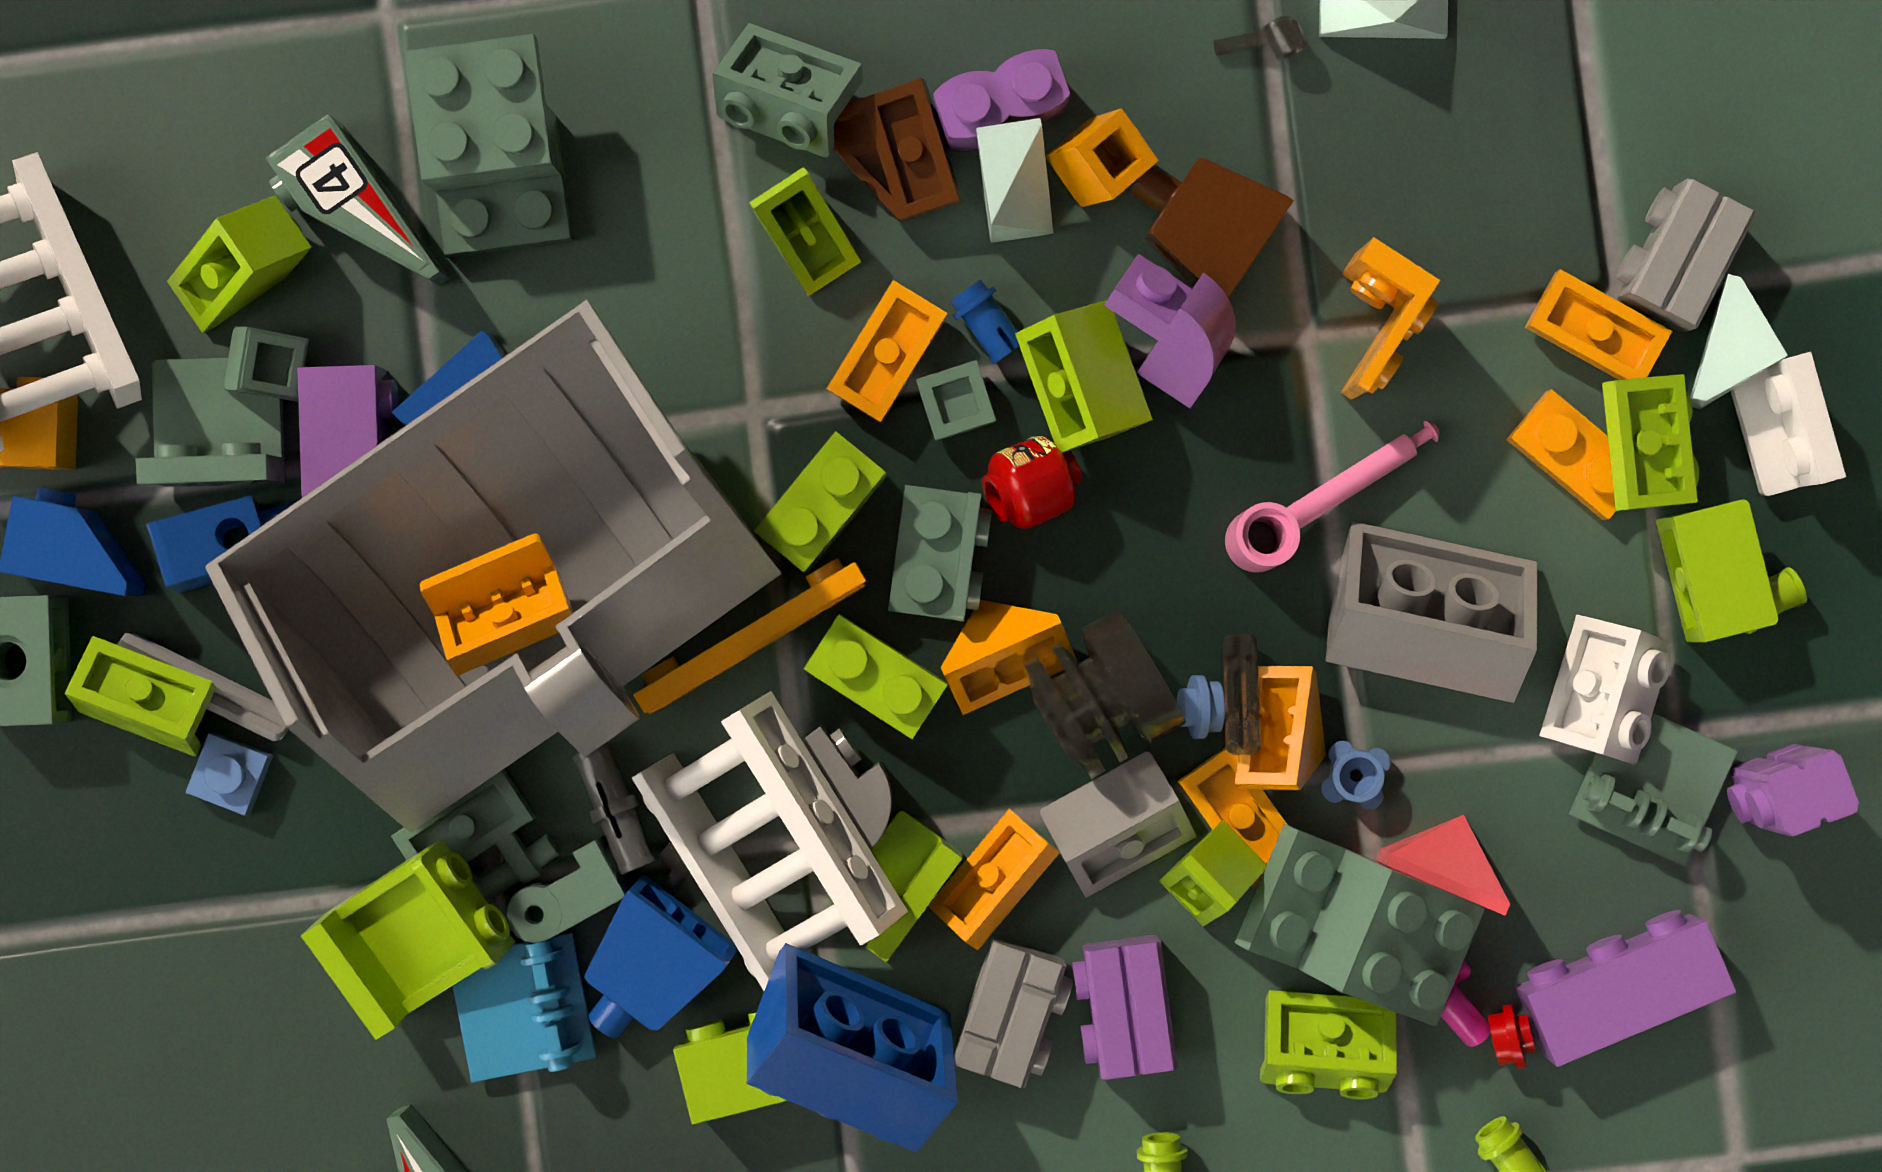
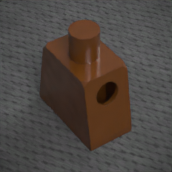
M1200 157L1182 182L1154 164L1138 178L1129 192L1160 214L1149 230L1145 240L1193 287L1204 272L1221 287L1228 298L1294 201L1285 194Z

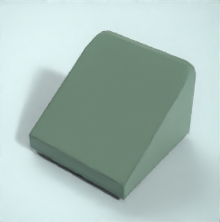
M235 327L231 338L224 389L299 402L298 368L305 366L309 339L252 327Z

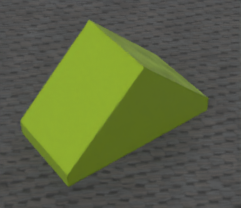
M804 167L749 202L761 225L808 296L861 263V260Z
M1222 820L1175 864L1159 882L1202 926H1205L1229 911L1264 872L1267 864Z

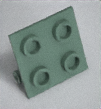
M1652 713L1651 734L1647 744L1641 749L1637 763L1633 765L1596 753L1569 811V815L1686 867L1693 850L1702 852L1710 841L1712 829L1705 826V823L1738 751Z

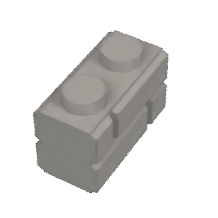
M1685 179L1675 185L1672 191L1664 187L1656 196L1646 215L1645 222L1651 224L1653 228L1643 248L1634 244L1618 269L1616 279L1624 282V285L1617 299L1643 314L1652 316L1653 319L1678 332L1686 333L1698 328L1756 213L1754 210L1729 197L1721 196L1719 192L1694 179Z
M992 935L953 1050L955 1065L1020 1088L1026 1087L1030 1073L1042 1076L1053 1044V1039L1043 1036L1051 1012L1062 1016L1074 979L1064 976L1067 967L1065 960L1058 956Z

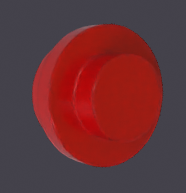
M1513 1004L1503 1005V1012L1488 1015L1490 1032L1498 1063L1500 1066L1515 1063L1517 1069L1527 1067L1526 1054L1537 1052L1529 1015L1516 1016Z

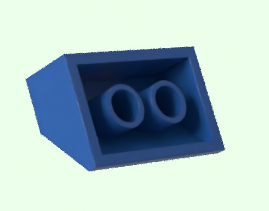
M785 943L778 953L747 1036V1084L761 1089L769 1095L778 1096L818 1112L823 1117L835 1119L870 1133L880 1140L892 1142L917 1152L958 1103L950 1012Z

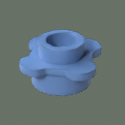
M1347 741L1334 743L1328 750L1331 767L1329 777L1321 784L1322 795L1332 803H1338L1344 799L1358 802L1365 810L1377 808L1384 799L1381 789L1384 784V772L1391 765L1389 755L1381 748L1364 751L1354 749ZM1352 770H1360L1362 776L1359 781L1351 780L1350 773Z

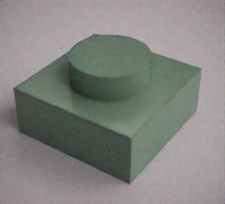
M977 360L916 379L935 442L996 422Z

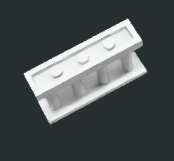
M38 152L12 160L17 184L8 186L9 193L0 196V224L19 218L22 223L33 220L42 240L32 243L34 250L0 261V289L44 274L47 280L58 276L67 297L57 300L59 307L0 327V355L70 331L72 336L84 333L93 354L83 357L84 364L0 394V422L95 388L97 393L109 389L117 409L142 400L140 380ZM0 435V452L5 449Z
M772 691L721 721L731 739L695 762L683 768L675 754L672 753L632 777L643 796L645 805L656 816L744 958L748 971L757 979L764 991L778 953L785 943L805 951L840 930L849 927L859 945H862L879 936L908 912ZM746 761L766 794L717 823L697 790ZM780 816L800 849L755 876L750 877L731 844ZM815 872L834 905L785 932L765 899L809 873Z

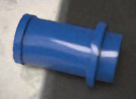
M980 279L950 301L957 311L952 316L955 320L962 317L989 355V360L992 364H995L1012 352V350L1019 347L1015 335L1018 331L992 296L997 291L995 287L992 286L988 289Z

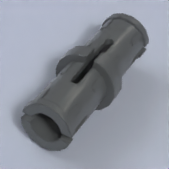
M609 742L603 744L586 757L579 753L573 756L572 759L578 767L594 810L589 812L593 824L600 823L618 867L617 872L621 876L654 863L658 859L652 851L636 808L641 806L636 793L630 795L613 754L612 744Z

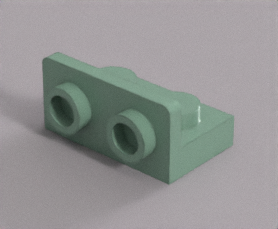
M748 23L712 73L716 114L720 119L728 121L735 127L749 129L782 141L794 149L806 150L822 157H828L834 149V123L863 82L862 63Z
M905 485L888 611L964 621L966 609H979L983 572L971 571L974 545L987 547L992 509L980 508V493H962Z

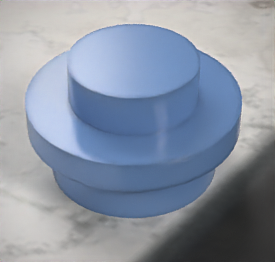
M1192 675L1188 681L1187 688H1180L1177 695L1179 725L1181 727H1188L1193 739H1205L1208 732H1221L1224 724L1225 701L1222 686L1219 681H1207L1203 675Z

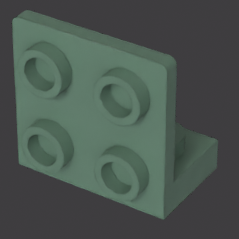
M228 358L155 360L152 363L154 458H136L137 484L158 488L284 484L283 399L225 390L224 380Z

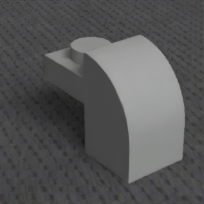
M821 725L803 738L802 741L824 777L836 792L837 798L865 843L871 849L882 836L891 813L892 787L888 773L882 762L879 761L859 775L853 765L862 760V758L843 731L839 728L830 735L825 726Z

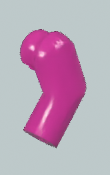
M1463 961L1441 1017L1466 1046L1474 1047L1487 1039L1490 1034V1027L1487 1020L1457 986L1461 981L1466 980L1471 973V968Z

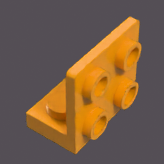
M1374 237L1354 254L1342 275L1353 282L1350 291L1355 296L1377 309H1382L1385 303H1387L1394 310L1340 392L1351 400L1366 392L1373 394L1377 388L1382 390L1387 385L1404 358L1395 351L1402 339L1407 341L1413 333L1418 335L1439 304V301L1432 298L1431 294L1440 280Z

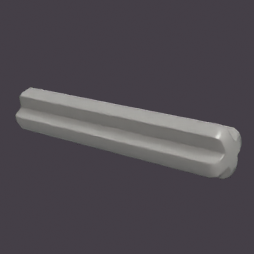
M125 633L118 642V646L213 681L216 690L209 702L208 710L271 741L281 740L289 729L286 727L274 701L136 633Z

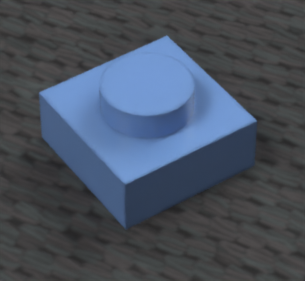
M208 733L185 793L244 816L252 813L274 755L219 733Z

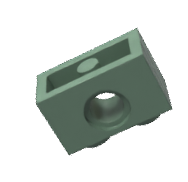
M69 596L0 597V726L46 725L73 722L72 703L64 694L71 681ZM14 644L20 646L26 655L25 670L18 678L8 671L5 662L6 654Z

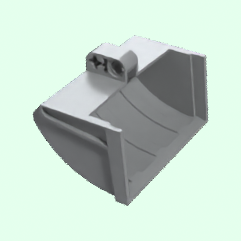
M587 300L205 566L286 727L410 833L557 732L584 757L588 756L640 719L636 708L623 687L625 684L782 574L763 544L674 429L603 320ZM531 534H539L561 574L573 614L556 625L558 634L456 677L446 660L436 620L421 594L420 582Z

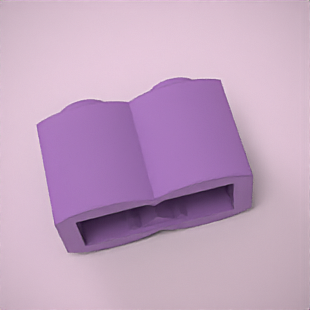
M1037 49L1011 57L1001 64L995 72L971 71L949 79L933 93V105L948 149L968 151L978 149L976 128L1037 118L1041 119L1042 126L1052 122L1066 110L1070 91L1056 51Z

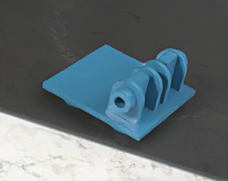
M573 932L553 936L548 940L538 943L522 942L513 944L497 964L487 970L480 968L453 985L471 1083L548 1068L549 1072L560 1071L573 1067L574 1062L597 1058Z

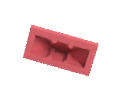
M1464 815L1381 848L1376 859L1390 868L1506 916L1510 902Z

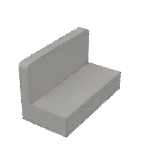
M1150 752L1138 755L1040 810V815L1085 898L1197 837L1179 799Z

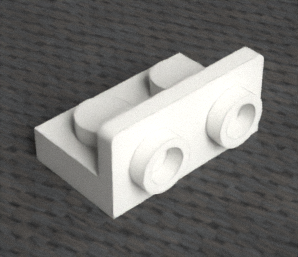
M1811 352L1780 360L1731 390L1757 487L1762 496H1770L1799 487L1823 484L1846 477Z
M1577 614L1539 736L1626 763L1636 764L1641 749L1647 744L1651 734V716L1659 690L1669 676L1672 643L1638 629Z

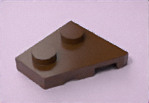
M919 78L849 102L834 123L835 147L833 150L845 161L844 163L861 181L866 183L898 220L906 222L963 203L928 86L924 79Z

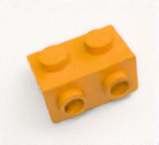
M536 533L427 578L419 584L421 594L435 617L446 660L456 677L558 634L556 625L573 614L561 574L541 536Z

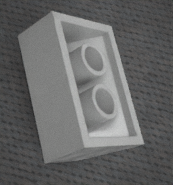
M1351 521L1329 615L1326 662L1514 703L1537 652V562Z

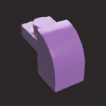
M1138 254L1104 304V306L1158 340L1137 374L1191 408L1208 384L1235 337L1236 320L1234 310L1221 287L1203 272L1193 289L1173 277L1166 269L1153 264Z

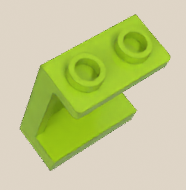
M442 838L324 913L301 935L375 1040L395 1029L411 1011L480 968L487 970L497 964L515 943L510 935L508 922L502 912L494 905L487 903L472 882V874L465 860L456 852L450 851Z

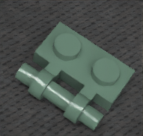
M505 768L411 833L407 829L402 828L391 835L406 860L442 838L450 851L459 854L468 866L469 861L496 844L505 858L504 862L481 877H478L469 866L472 882L487 903L495 905L493 900L495 897L521 881L527 885L542 875L541 867L560 855L557 846L548 834L543 835L526 846L515 832L535 819L536 816Z

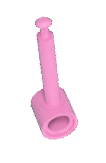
M1423 421L1424 429L1413 436L1408 437L1402 434L1286 508L1272 502H1263L1250 507L1235 517L1228 526L1225 546L1229 557L1241 569L1254 573L1268 571L1286 562L1294 555L1299 546L1301 528L1417 456L1416 448L1428 440L1432 439L1438 442L1440 434L1438 427L1432 422ZM1252 522H1263L1274 531L1276 546L1271 554L1260 553L1251 546L1248 539V531Z

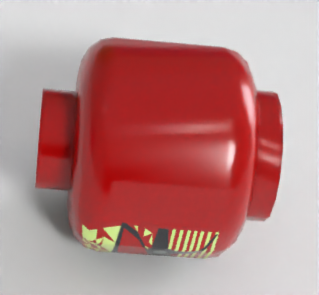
M1035 436L995 453L988 464V474L982 478V487L987 503L998 520L1001 522L1010 521L1015 527L1021 529H1030L1067 513L1072 508L1076 500L1075 484L1081 482L1082 476L1079 464L1071 451L1062 453L1049 438Z

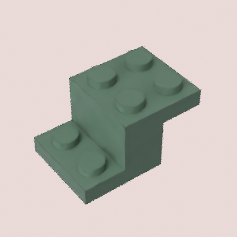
M534 33L404 51L421 180L436 192L444 255L448 258L572 242L573 233L557 116L546 104L538 39Z
M1284 824L1235 940V944L1250 952L1297 968L1344 994L1436 1027L1485 907L1422 882L1374 859Z

